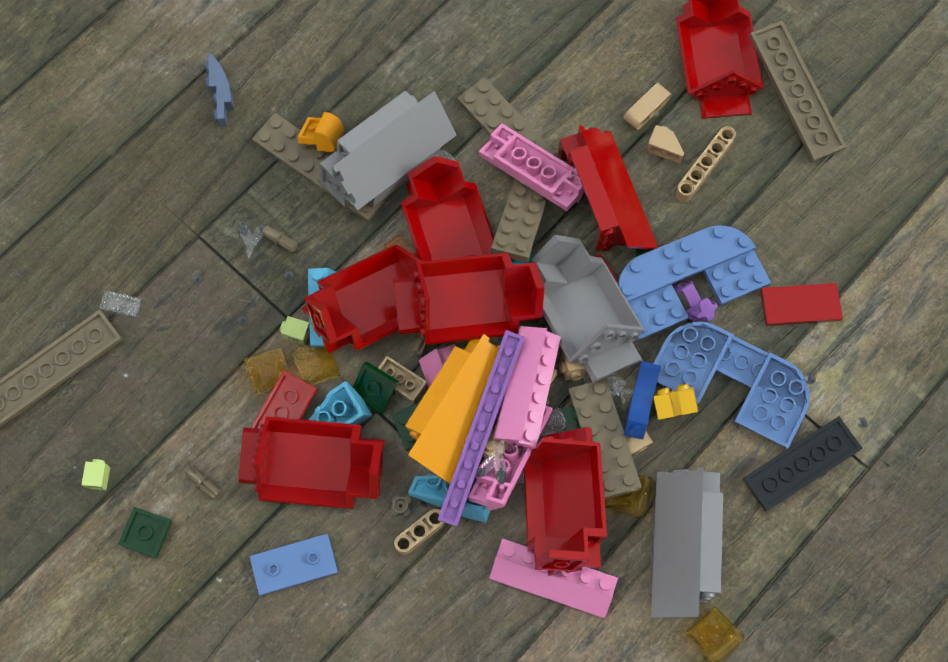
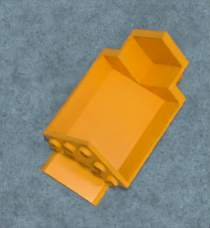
M485 334L482 335L481 339L470 340L465 350L454 347L405 425L410 431L409 435L416 439V443L408 455L448 484L452 481L500 345L492 344L489 340L490 338ZM500 408L496 416L492 430L497 424Z

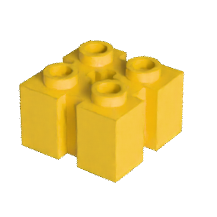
M688 383L677 385V390L670 391L669 387L658 389L657 393L653 396L658 420L698 412L694 387H689Z

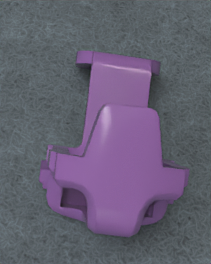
M684 279L673 286L675 292H683L690 306L686 310L690 321L697 322L702 320L709 322L715 318L714 312L718 308L716 301H711L708 298L701 300L692 280Z

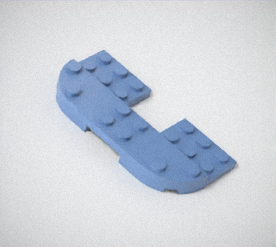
M711 226L631 260L620 274L617 284L645 329L636 341L684 322L689 318L672 284L703 272L720 306L770 285L771 281L754 251L756 246L751 239L743 232L729 226Z
M692 322L675 329L665 340L653 363L661 366L657 380L658 384L666 388L669 387L670 390H677V385L688 383L689 387H694L697 404L700 403L715 371L751 388L734 422L786 449L789 448L809 406V389L805 377L796 366L707 322Z

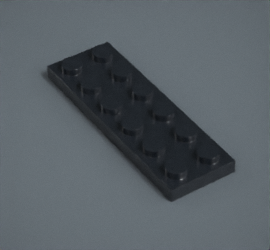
M838 416L745 476L743 481L766 512L863 448L840 416Z

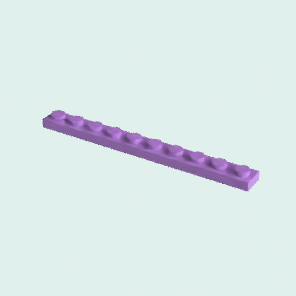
M505 331L437 519L441 522L455 527L458 526L523 344L524 336Z

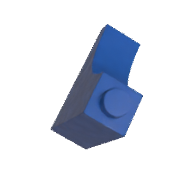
M641 361L628 406L624 429L625 436L641 440L644 438L661 369L660 365Z

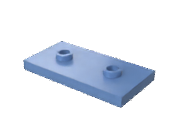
M328 534L250 556L259 596L338 573Z

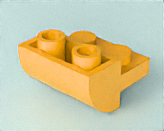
M324 112L321 118L307 117L297 138L298 143L316 144L317 151L335 152L337 140L343 136L345 131L341 120L337 116Z

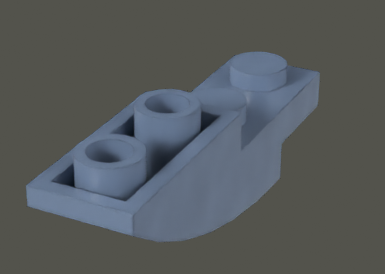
M208 54V61L205 62L206 72H209V77H206V87L210 88L214 104H217V109L214 110L215 121L218 120L220 127H227V110H234L232 92L223 68L212 54Z

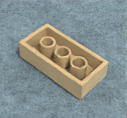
M388 356L385 357L378 367L399 381L394 392L413 404L427 386L426 380Z

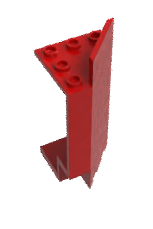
M688 0V3L683 5L684 14L676 18L688 95L699 100L702 119L752 115L749 95L756 94L764 88L758 53L749 37L750 33L754 32L750 11L742 8L739 0Z
M579 125L578 134L560 139L558 157L562 161L567 159L570 166H575L599 227L595 251H608L612 246L626 245L627 248L657 249L658 245L611 131L601 132L600 129L592 127L586 130L584 126Z
M433 156L408 173L410 183L406 186L410 196L403 200L401 205L420 260L430 261L491 254L490 250L494 235L476 183L464 181L458 161Z
M395 244L317 281L319 291L304 297L306 306L302 310L310 316L311 325L318 337L322 336L328 354L347 344L359 350L398 330L393 279L413 278L416 262L423 261L418 258L417 253L411 254L405 248Z
M509 253L416 262L413 278L393 279L399 334L419 332L420 337H424L425 345L481 339L483 334L489 338L502 337L506 330L518 334L519 321L537 320V318H542L545 286L536 262L513 265Z
M266 417L260 429L243 428L239 483L255 484V492H258L259 501L354 509L356 497L378 499V495H380L385 440L361 438V425Z
M591 427L543 436L536 445V448L532 449L524 466L527 551L535 553V570H548V576L556 575L557 571L570 573L582 571V567L599 568L601 567L600 542L607 537L601 445L592 441Z

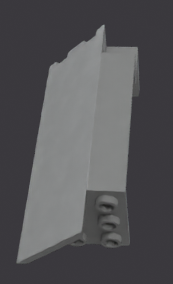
M404 91L337 140V151L320 163V183L344 207L350 203L357 211L368 202L373 207L401 187L409 180V172L433 156L439 157L440 148L456 136L436 92H432L418 103L413 95H409Z
M554 235L531 261L533 263L536 262L545 286L543 315L555 335L561 336L559 344L569 362L583 364L594 383L643 361L632 342L637 340L645 329L603 259L590 256L579 238Z
M703 467L697 468L696 471L682 469L673 470V473L657 472L656 496L653 499L649 593V595H652L651 618H698L699 603H708V601H711L712 598L721 593L723 493H720V473L703 472Z

